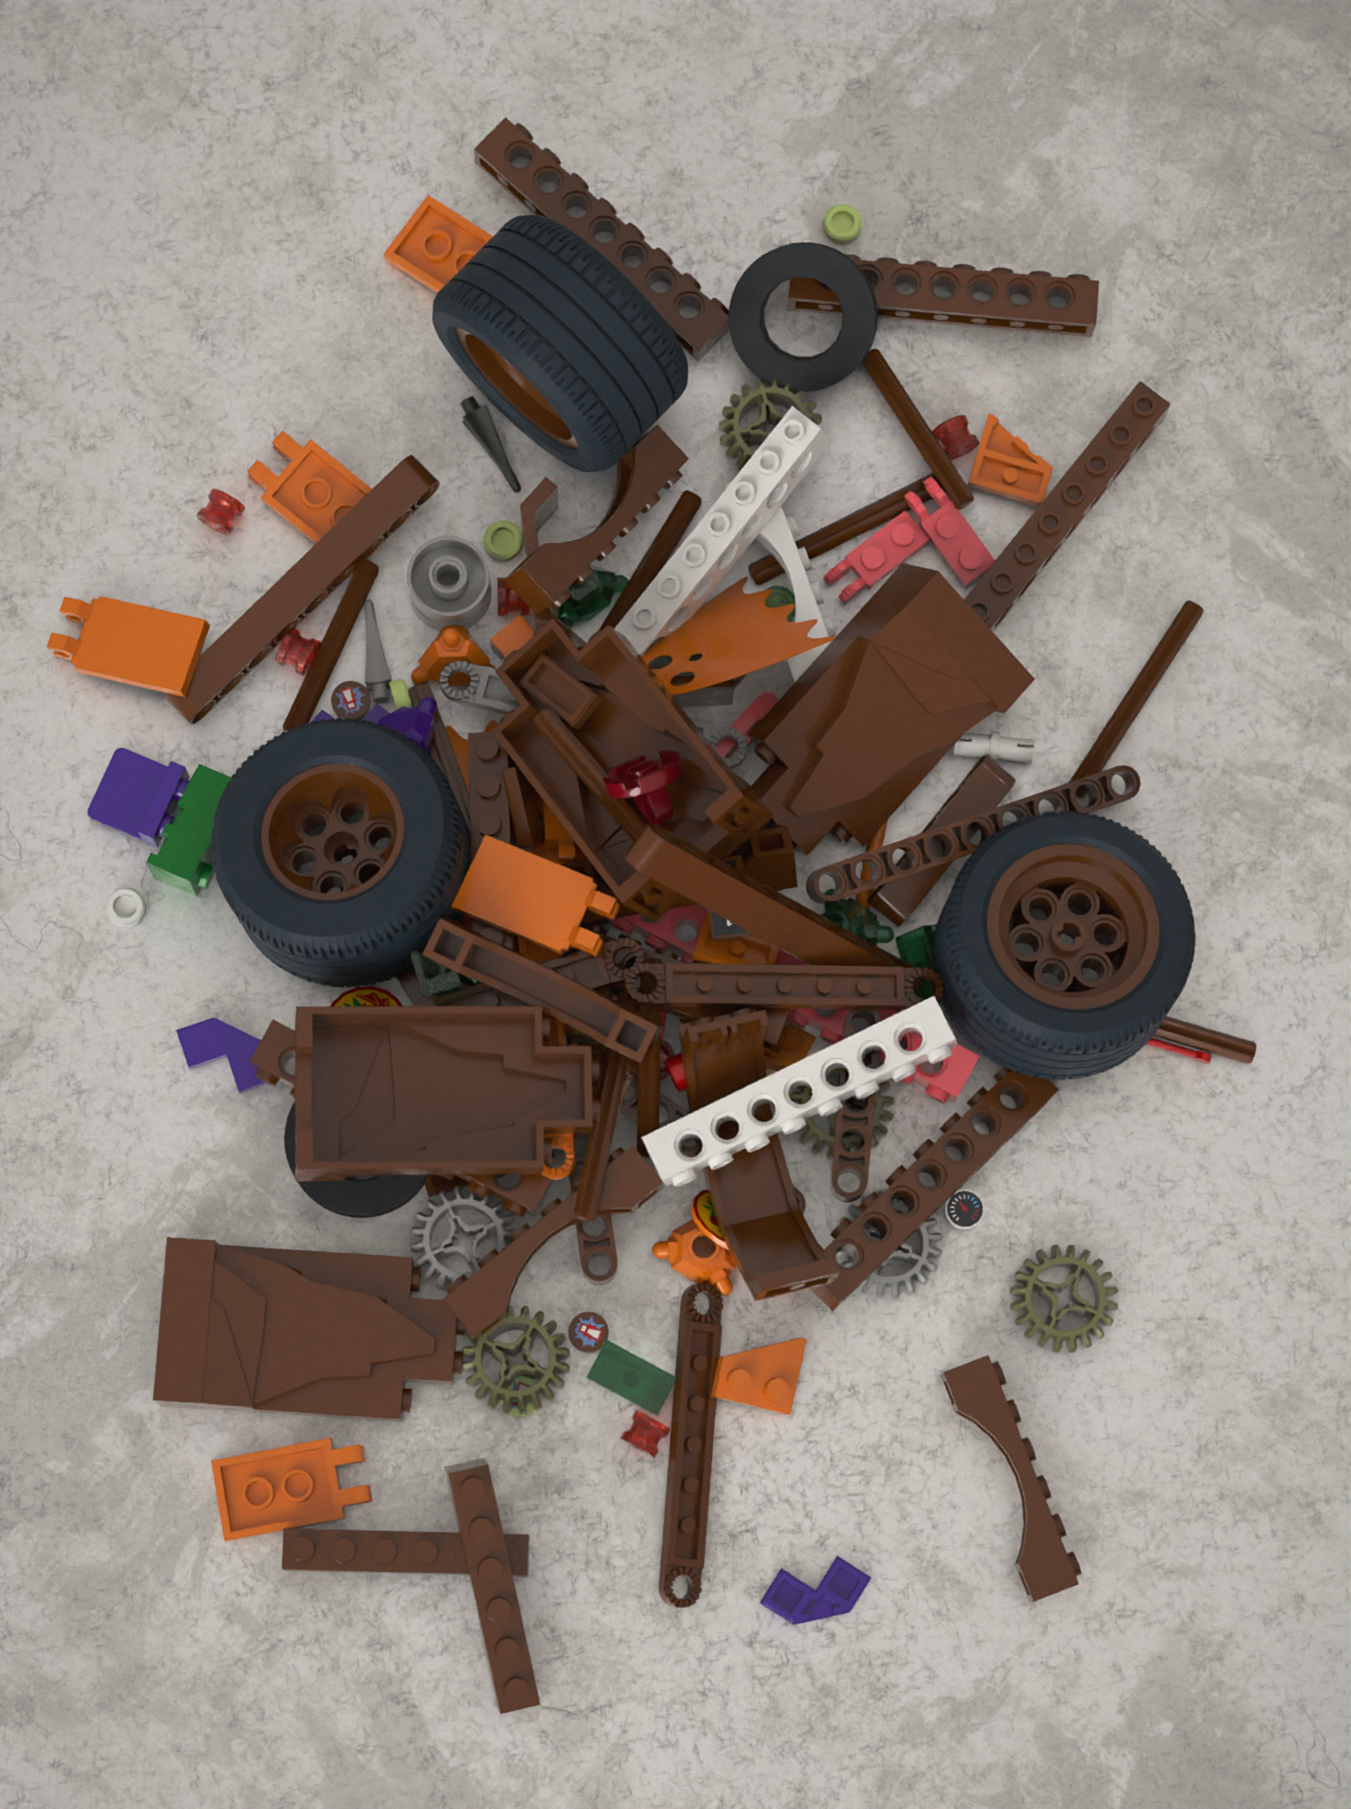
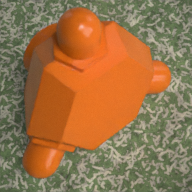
M448 625L439 631L438 636L418 661L420 664L411 673V680L415 684L426 683L429 680H436L440 684V674L444 667L451 662L466 661L482 667L497 668L490 664L489 657L470 636L468 629L460 625ZM463 672L453 674L448 681L449 686H469L471 683L470 677Z
M693 1219L671 1231V1237H668V1241H658L653 1245V1255L658 1259H668V1263H671V1268L697 1284L709 1283L717 1287V1291L720 1290V1295L727 1296L732 1292L733 1283L729 1276L732 1275L731 1271L735 1269V1263L731 1259L730 1251L713 1242L702 1233Z

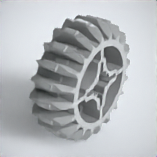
M460 1186L454 1188L456 1199L449 1201L447 1193L444 1190L440 1191L439 1197L443 1203L441 1206L437 1207L434 1201L428 1199L425 1204L432 1214L430 1216L422 1212L416 1214V1219L425 1224L424 1228H411V1234L416 1237H422V1241L411 1243L410 1249L414 1252L424 1251V1254L417 1257L414 1263L417 1267L427 1263L430 1264L423 1273V1277L426 1280L431 1279L436 1273L440 1275L436 1281V1288L441 1290L447 1280L453 1282L462 1275L469 1278L480 1269L477 1265L480 1261L477 1250L480 1243L488 1239V1236L497 1232L498 1242L496 1250L499 1253L510 1245L506 1244V1240H509V1237L516 1230H505L504 1227L513 1223L514 1217L512 1214L501 1218L498 1216L505 1209L502 1207L504 1204L502 1201L498 1202L493 1208L489 1207L493 1198L492 1194H490L488 1199L482 1198L481 1201L476 1200L478 1195L469 1190V1198H463L462 1189ZM457 1210H475L484 1214L491 1221L484 1225L483 1223L475 1226L467 1225L462 1221ZM446 1215L451 1226V1233L439 1246L431 1249L433 1230L437 1223ZM455 1223L459 1224L461 1231H464L467 1236L474 1235L476 1237L475 1241H470L472 1245L470 1249L474 1258H470L468 1251L464 1250L462 1245L456 1247L453 1245V1240H458L456 1236L458 1231ZM458 1255L465 1258L472 1271L455 1272L447 1269L437 1260L443 1257L448 1258Z
M883 1191L877 1192L879 1196L883 1193ZM867 1195L861 1198V1203L868 1197ZM899 1199L891 1200V1205L896 1212L901 1214L908 1213L906 1204H898ZM853 1204L848 1208L849 1213L855 1219L862 1213ZM841 1217L839 1224L845 1219V1217ZM936 1218L928 1219L916 1230L921 1244L920 1254L913 1251V1248L904 1242L898 1251H895L865 1280L866 1282L862 1286L861 1292L867 1294L873 1284L878 1286L876 1297L882 1299L885 1294V1288L891 1287L893 1299H898L900 1297V1285H904L905 1290L910 1295L916 1291L912 1279L915 1278L918 1283L925 1285L928 1282V1278L921 1270L925 1269L934 1273L938 1268L934 1262L928 1260V1257L937 1258L942 1255L941 1249L930 1247V1243H936L942 1239L941 1233H928V1229L933 1228L937 1224ZM863 1226L864 1233L869 1239L875 1241L878 1238L881 1239L878 1229ZM837 1252L835 1254L836 1257L848 1256L849 1260L840 1264L841 1266L853 1267V1260L847 1253ZM890 1260H900L904 1263L907 1261L915 1265L911 1270L899 1276L886 1277L880 1275L883 1267Z

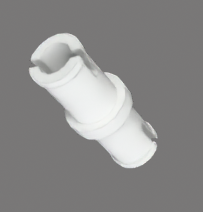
M993 731L992 735L964 733L955 743L954 756L982 758L984 755H987L995 763L997 760H1007L1032 764L1035 739L999 736L1000 732Z

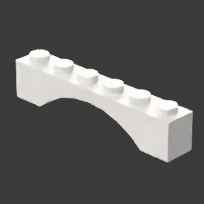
M731 482L724 484L725 488H727ZM781 505L754 541L774 555L791 582L795 594L794 622L817 619L818 622L807 633L808 637L823 638L836 636L830 616L822 617L818 605L824 603L817 581L809 583L805 572L812 569L805 547L800 549L796 547L794 537L800 534L792 513L785 516ZM831 641L786 659L794 683Z

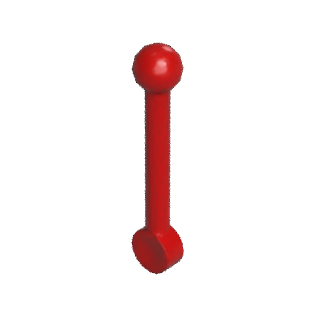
M1151 1038L1147 1042L1148 1045L1191 1057L1202 1063L1209 1064L1212 1055L1209 1053L1194 1051L1155 1038Z

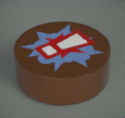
M346 681L334 689L331 696V704L334 713L342 720L345 718L361 720L370 710L371 699L364 685L356 681Z
M583 1312L571 1321L568 1334L571 1344L577 1350L583 1353H594L606 1344L609 1330L606 1321L599 1314Z

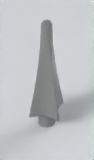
M365 600V684H367L366 689L368 692L372 691L373 701L375 703H383L389 700L388 688H390L389 682H392V677L379 637L372 600Z

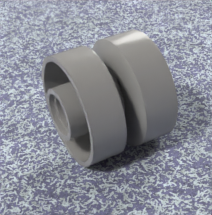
M441 536L427 541L413 554L407 569V583L411 604L418 618L424 624L437 631L448 625H460L469 629L477 624L487 612L491 601L490 573L483 553L468 540L455 536Z

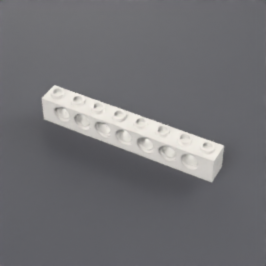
M793 406L615 627L617 631L628 639L641 657L661 638H666L696 613L832 443L833 440L819 426ZM660 656L650 661L648 666L652 668Z
M935 996L649 1133L643 1136L642 1140L663 1183L666 1186L673 1183L675 1188L681 1187L697 1178L695 1172L710 1166L711 1170L721 1168L733 1161L732 1154L745 1148L748 1152L758 1150L770 1143L768 1137L782 1130L785 1135L793 1133L806 1125L805 1119L817 1113H820L821 1117L828 1116L843 1107L841 1102L856 1095L857 1099L870 1096L880 1089L879 1083L889 1078H893L894 1082L909 1077L916 1072L914 1066L929 1060L931 1064L946 1059L953 1054L951 1048L957 1046L956 1038ZM908 1033H916L921 1036L922 1044L917 1050L906 1051L900 1046L902 1037ZM874 1050L884 1053L886 1060L881 1067L870 1069L863 1064L867 1053ZM843 1068L849 1072L848 1081L839 1087L830 1085L827 1082L828 1074L833 1069ZM798 1086H807L813 1091L811 1099L805 1104H796L791 1101V1093ZM764 1103H769L776 1107L775 1116L768 1122L757 1121L754 1117L756 1108ZM726 1121H734L739 1124L738 1134L730 1140H724L718 1136L719 1127ZM692 1138L701 1140L703 1147L699 1155L692 1158L682 1155V1146L687 1140Z

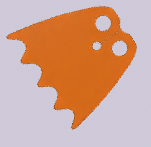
M744 577L700 607L689 620L666 638H661L645 652L642 658L647 665L659 656H670L672 658L671 663L666 667L651 670L671 695H677L702 689L765 668L834 640L836 636L823 638L808 637L807 633L818 622L817 619L802 622L787 621V615L795 607V604L774 608L767 607L765 601L773 592V589L750 594L743 593L742 588L748 580V577ZM692 655H703L702 658L697 661L689 660ZM691 672L695 675L694 679L685 685L674 686L670 683L671 679L680 673Z

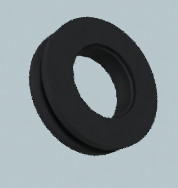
M791 243L773 249L759 257L741 275L732 293L729 306L730 335L740 359L753 374L769 385L772 384L775 378L778 388L784 389L790 382V391L798 392L804 389L803 392L817 391L842 381L865 359L871 349L877 331V301L867 276L847 255L837 249L819 243ZM795 277H808L825 283L837 295L842 308V328L836 341L826 351L812 357L794 356L781 350L771 340L765 326V307L771 293L782 282Z
M295 1101L288 1114L284 1134L286 1158L294 1177ZM380 1175L377 1178L362 1181L345 1178L344 1181L297 1182L313 1201L333 1213L353 1218H370L390 1213L408 1203L424 1187L427 1175Z

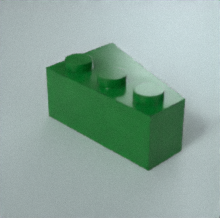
M201 764L198 765L178 802L179 809L172 824L167 823L162 831V836L165 839L158 855L150 853L146 861L155 879L195 896L198 895L201 887L208 888L215 873L213 866H211L213 820L220 797L224 795L223 791L227 787V783L232 780L231 777Z

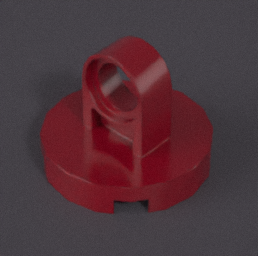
M658 751L660 759L649 761L646 760L645 755H641L612 768L608 772L610 778H603L607 794L611 798L634 797L638 810L646 823L651 822L659 826L673 818V809L665 786L676 780L684 771L680 754L676 751Z

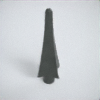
M474 396L464 399L460 403L466 413L463 416L464 421L462 423L497 465L515 493L520 492L521 486L504 453L487 404L479 407Z

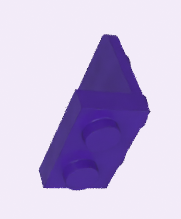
M118 748L115 750L87 811L88 816L95 822L158 848L162 837H164L162 836V831L167 823L172 824L175 818L173 813L190 781L185 766L170 761L169 766H166L128 749Z

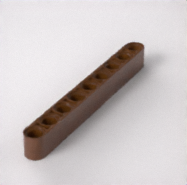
M413 455L403 459L199 657L186 697L164 693V698L190 725L199 722L436 492L440 482Z
M1116 766L813 871L808 876L806 892L816 903H831L970 855L984 840L1004 827L1002 819L1006 811L1015 815L1017 821L1022 818L1026 819L1028 816L1040 814L1039 804L1042 799L1048 800L1052 804L1053 810L1057 813L1060 811L1092 813L1135 797L1139 792L1141 785L1140 776L1130 766ZM1114 775H1119L1125 782V791L1122 795L1116 793L1112 788L1111 781ZM1078 787L1084 788L1089 794L1090 800L1086 807L1078 804L1075 799V792ZM969 824L977 826L981 831V840L978 845L972 844L966 837V829ZM933 836L940 838L945 845L942 857H936L930 851L929 843ZM896 849L903 850L908 856L909 862L905 870L898 869L893 863L892 857ZM859 862L867 863L872 870V877L868 883L862 882L856 875L855 870ZM823 874L829 875L835 882V890L831 896L825 895L819 888V879Z
M648 822L624 855L627 862L644 875L810 965L914 968L902 959L654 823ZM924 979L914 980L912 983L913 993H915Z

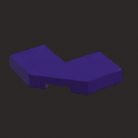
M214 1017L176 1030L189 1069L227 1057L239 1093L267 1085V1083L254 1076L257 1070L252 1068L250 1064V1059L261 1041L260 1039Z
M836 1556L815 1590L781 1568L761 1599L760 1604L792 1625L851 1612L871 1577L839 1556Z

